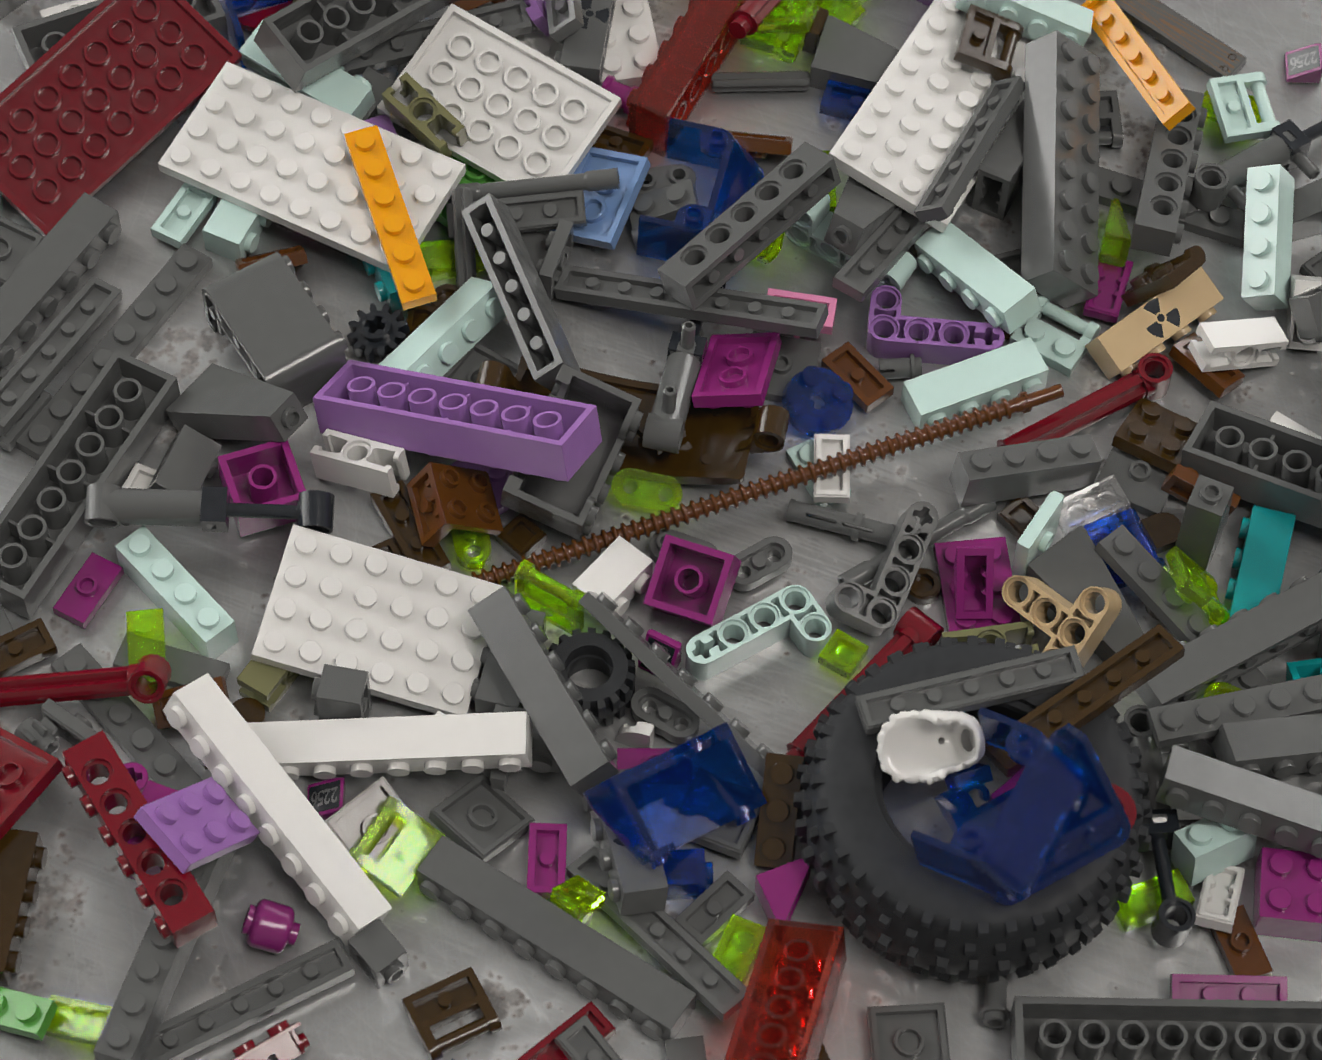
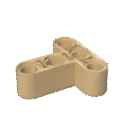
M1014 575L1009 577L1002 587V597L1007 605L1051 637L1042 652L1075 645L1083 668L1122 608L1120 595L1111 588L1090 586L1084 589L1074 604H1072L1035 577ZM1025 583L1028 587V596L1022 601L1019 596V590ZM1101 594L1104 597L1105 606L1098 613L1095 608V601ZM1051 604L1056 608V617L1052 622L1047 617V610ZM1079 625H1082L1085 636L1078 643L1075 638V631Z

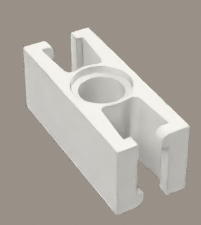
M1275 317L1201 322L1196 329V334L1203 341L1191 340L1188 348L1202 372L1277 366L1280 358L1274 348L1277 347L1278 350H1285L1289 340Z
M326 429L322 435L326 451L319 445H315L310 451L316 478L391 498L395 497L400 488L399 484L396 483L394 475L400 476V479L405 481L410 475L404 448L331 429Z

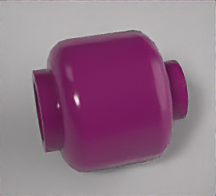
M261 899L256 906L250 904L242 925L241 934L246 935V942L250 947L272 954H279L285 949L287 944L294 946L301 924L294 922L295 912L292 907L272 900Z

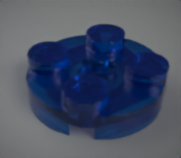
M808 366L787 383L782 395L783 408L786 407L790 413L789 422L800 433L809 437H814V434H833L842 429L849 421L853 410L852 397L854 392L851 385L843 381L836 373L825 368ZM810 396H819L823 399L825 406H822L819 410L814 407L815 402L810 399Z

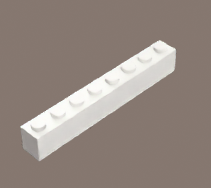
M207 673L175 691L163 709L168 722L181 733L188 742L192 753L201 759L212 773L213 779L224 788L239 809L249 817L250 821L260 832L258 836L261 842L273 851L280 860L284 871L293 877L304 891L308 902L315 906L326 919L332 933L340 937L347 946L349 945V939L379 918L383 921L392 909L390 904L212 677Z
M527 711L248 723L292 781L299 779V776L310 775L319 779H332L336 777V774H350L358 778L371 777L373 773L407 776L410 772L424 771L430 775H442L447 770H462L465 773L476 774L483 772L484 769L498 768L504 772H517L521 770V767H532L533 724Z

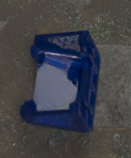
M727 722L583 792L591 809L642 866L650 863L652 869L673 859L670 854L671 851L734 820L736 826H739L757 817L754 810L767 803Z

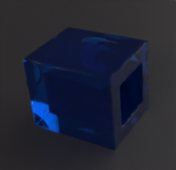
M704 848L659 850V856L669 886L667 900L697 899L706 890L707 885L713 884V863L705 862Z

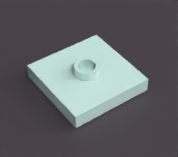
M1053 490L1049 493L1017 541L1011 569L1013 576H1025L1027 565L1048 550L1057 532L1065 497L1059 492Z

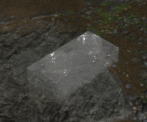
M1114 474L1064 498L1058 524L1064 536L1080 525L1088 530L1131 509L1130 502Z

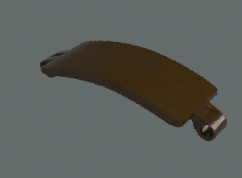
M523 355L520 358L516 377L513 376L510 368L501 362L487 360L480 364L476 383L543 396L551 394L550 390L534 381ZM580 368L581 372L642 399L638 411L644 414L640 423L647 420L649 412H652L660 384L631 380ZM691 401L684 427L687 436L682 439L678 454L663 452L658 455L653 449L643 448V440L636 433L632 442L626 440L620 451L625 453L626 456L618 473L611 471L609 476L674 484H740L744 481L750 454L777 452L783 449L790 413L781 406L770 404L751 408H744L742 406L720 407L717 409L694 408Z

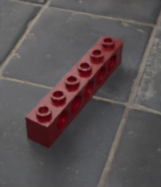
M102 730L63 751L62 755L66 766L61 768L64 778L71 789L76 786L80 789L83 796L79 798V801L89 818L96 816L102 826L97 828L106 847L109 849L114 846L120 856L116 858V861L126 879L131 876L135 879L138 887L134 890L142 906L145 909L151 906L157 917L153 919V922L164 940L170 937L176 948H179L217 927L215 910L192 873L189 871L183 874L134 818L137 811L142 806L148 804L104 731ZM98 777L108 778L102 784L95 785L91 783ZM115 807H126L120 814L109 813ZM132 837H144V840L139 844L127 843ZM153 866L163 867V870L158 874L149 875L146 873ZM178 896L182 898L176 905L164 904L170 897Z

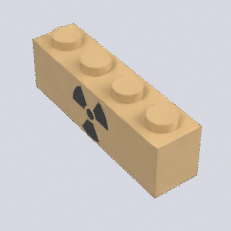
M1199 267L1178 286L1154 296L1086 344L1085 348L1108 380L1119 373L1124 377L1131 373V370L1138 367L1137 360L1144 355L1160 353L1165 350L1166 347L1163 344L1165 340L1171 337L1175 342L1190 332L1192 329L1189 327V323L1195 319L1201 323L1217 312L1214 306L1224 298L1204 269Z

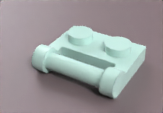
M1251 72L1209 79L1206 87L1224 143L1258 138L1266 139L1270 137L1272 128L1281 124L1275 119L1265 89L1267 81L1263 72ZM1246 89L1253 93L1262 123H1257Z
M1039 294L1038 300L1041 310L1014 331L1010 337L1009 344L1031 337L1046 365L1070 377L1088 351L1085 345L1098 336L1101 325L1093 321L1088 323L1050 303V299ZM1044 314L1081 334L1082 337L1078 340L1040 320V318Z

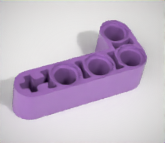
M881 285L872 291L868 314L866 347L869 354L875 358L910 357V354H914V357H921L922 363L952 365L1003 347L1004 332L999 326L995 328L990 323L902 316V297L898 289L889 285Z

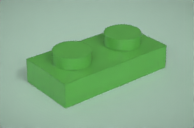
M0 987V1030L42 1041L58 1009L57 1004L51 999Z

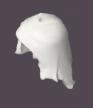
M923 709L922 711L912 710L910 712L901 711L898 714H891L889 722H885L881 726L880 733L877 735L878 759L881 762L880 767L882 771L891 775L895 783L905 781L909 784H916L921 781L931 785L936 781H941L948 774L977 764L985 755L983 729L975 717L962 711Z

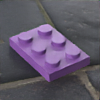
M212 777L146 804L134 815V818L183 874L252 843L260 834L249 817L239 809L226 794L224 788Z

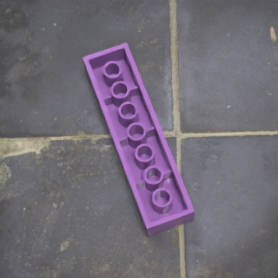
M350 359L313 397L320 433H324L326 429H331L430 456H439L459 460L460 462H470L491 468L521 472L522 474L551 478L556 481L568 482L602 442L596 405Z

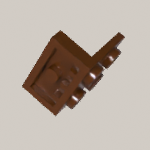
M429 462L406 485L422 546L435 547L452 529L499 535L503 531L491 481L486 471Z

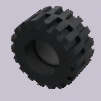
M588 627V632L581 633L580 628L572 630V636L570 637L563 634L559 637V645L552 643L548 651L554 650L562 660L565 669L561 673L566 681L573 674L584 669L598 670L609 678L603 685L595 688H583L576 685L583 696L578 701L582 709L586 710L588 708L598 723H604L606 727L613 724L614 716L621 719L625 715V707H631V699L635 694L636 667L635 660H632V653L627 648H624V645L617 638L612 639L609 631L603 630L602 634L596 633V628Z

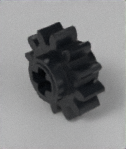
M372 303L369 308L370 313L365 314L362 310L357 311L359 322H348L351 333L347 335L349 344L353 346L356 357H361L365 354L368 363H372L376 356H379L381 361H383L387 354L395 350L407 338L406 334L410 332L407 321H404L402 311L396 310L392 313L388 303L382 307L381 311H378L375 304Z

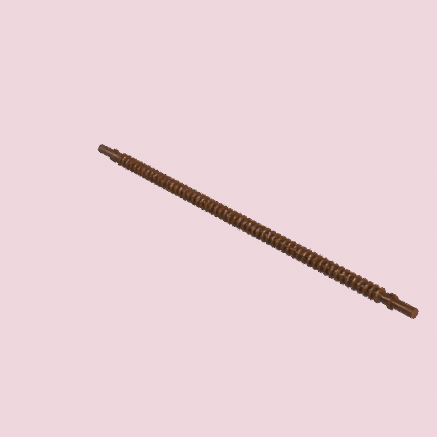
M1056 384L1029 394L1026 391L1021 392L1017 397L1010 400L1002 398L999 404L992 401L990 407L985 404L981 406V410L973 407L971 413L964 410L962 416L953 414L951 420L947 417L943 418L942 423L934 420L932 426L925 423L923 429L915 426L914 432L906 429L904 435L901 436L899 433H895L893 439L886 436L884 442L876 439L874 445L867 442L865 448L857 445L856 450L853 452L850 449H847L844 455L837 452L835 458L827 455L825 461L818 458L816 464H812L809 461L807 462V467L803 468L801 465H798L795 471L788 468L786 474L779 471L777 477L769 474L767 480H763L760 477L758 483L754 484L752 481H749L747 487L739 484L737 490L730 487L728 493L720 490L719 495L716 497L713 494H710L707 500L700 497L698 503L690 500L688 506L681 503L679 509L675 510L674 507H670V512L668 513L660 510V515L655 516L654 513H651L649 519L641 516L639 522H635L632 519L630 525L626 526L624 523H621L619 529L611 526L609 532L602 529L600 535L592 532L591 537L588 539L585 536H581V541L576 542L572 539L570 545L562 542L560 548L556 549L553 545L551 546V551L546 552L545 549H542L539 555L532 552L530 558L522 555L521 561L516 562L515 559H512L509 565L502 562L500 568L492 565L490 571H486L483 568L481 574L476 575L475 572H472L471 577L499 585L505 580L507 583H511V578L513 577L521 580V575L526 574L528 577L531 576L532 571L540 574L542 568L546 567L547 570H551V565L553 564L560 567L562 561L570 564L572 558H576L579 561L581 560V555L585 554L587 557H590L593 551L600 554L602 548L607 549L619 536L629 543L632 538L640 541L641 535L649 538L651 532H655L658 535L660 534V529L664 528L666 531H669L672 525L679 528L681 522L689 525L690 519L698 522L702 515L705 518H709V513L714 512L715 515H718L720 509L728 512L730 506H734L737 509L739 503L743 502L744 505H748L750 499L758 502V497L763 496L765 499L768 498L769 493L777 496L779 490H783L786 493L788 487L792 486L794 489H797L799 483L807 486L809 480L816 483L818 477H822L825 480L827 479V474L836 476L839 470L842 473H846L848 467L855 470L857 464L865 467L867 461L874 464L876 458L885 460L886 455L889 454L891 457H894L897 451L904 454L906 448L913 451L915 445H919L921 448L924 447L925 442L932 445L936 438L939 441H943L945 435L952 438L955 432L962 435L964 429L971 432L973 426L981 429L985 422L987 425H991L994 419L997 422H1001L1003 416L1010 419L1013 413L1030 412L1032 407L1064 397V391L1061 384Z

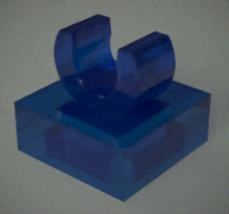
M978 763L967 769L948 774L945 777L947 789L958 792L957 799L963 807L970 806L968 794L972 789L978 790L981 801H989L990 792L984 785V783L994 781L989 765Z

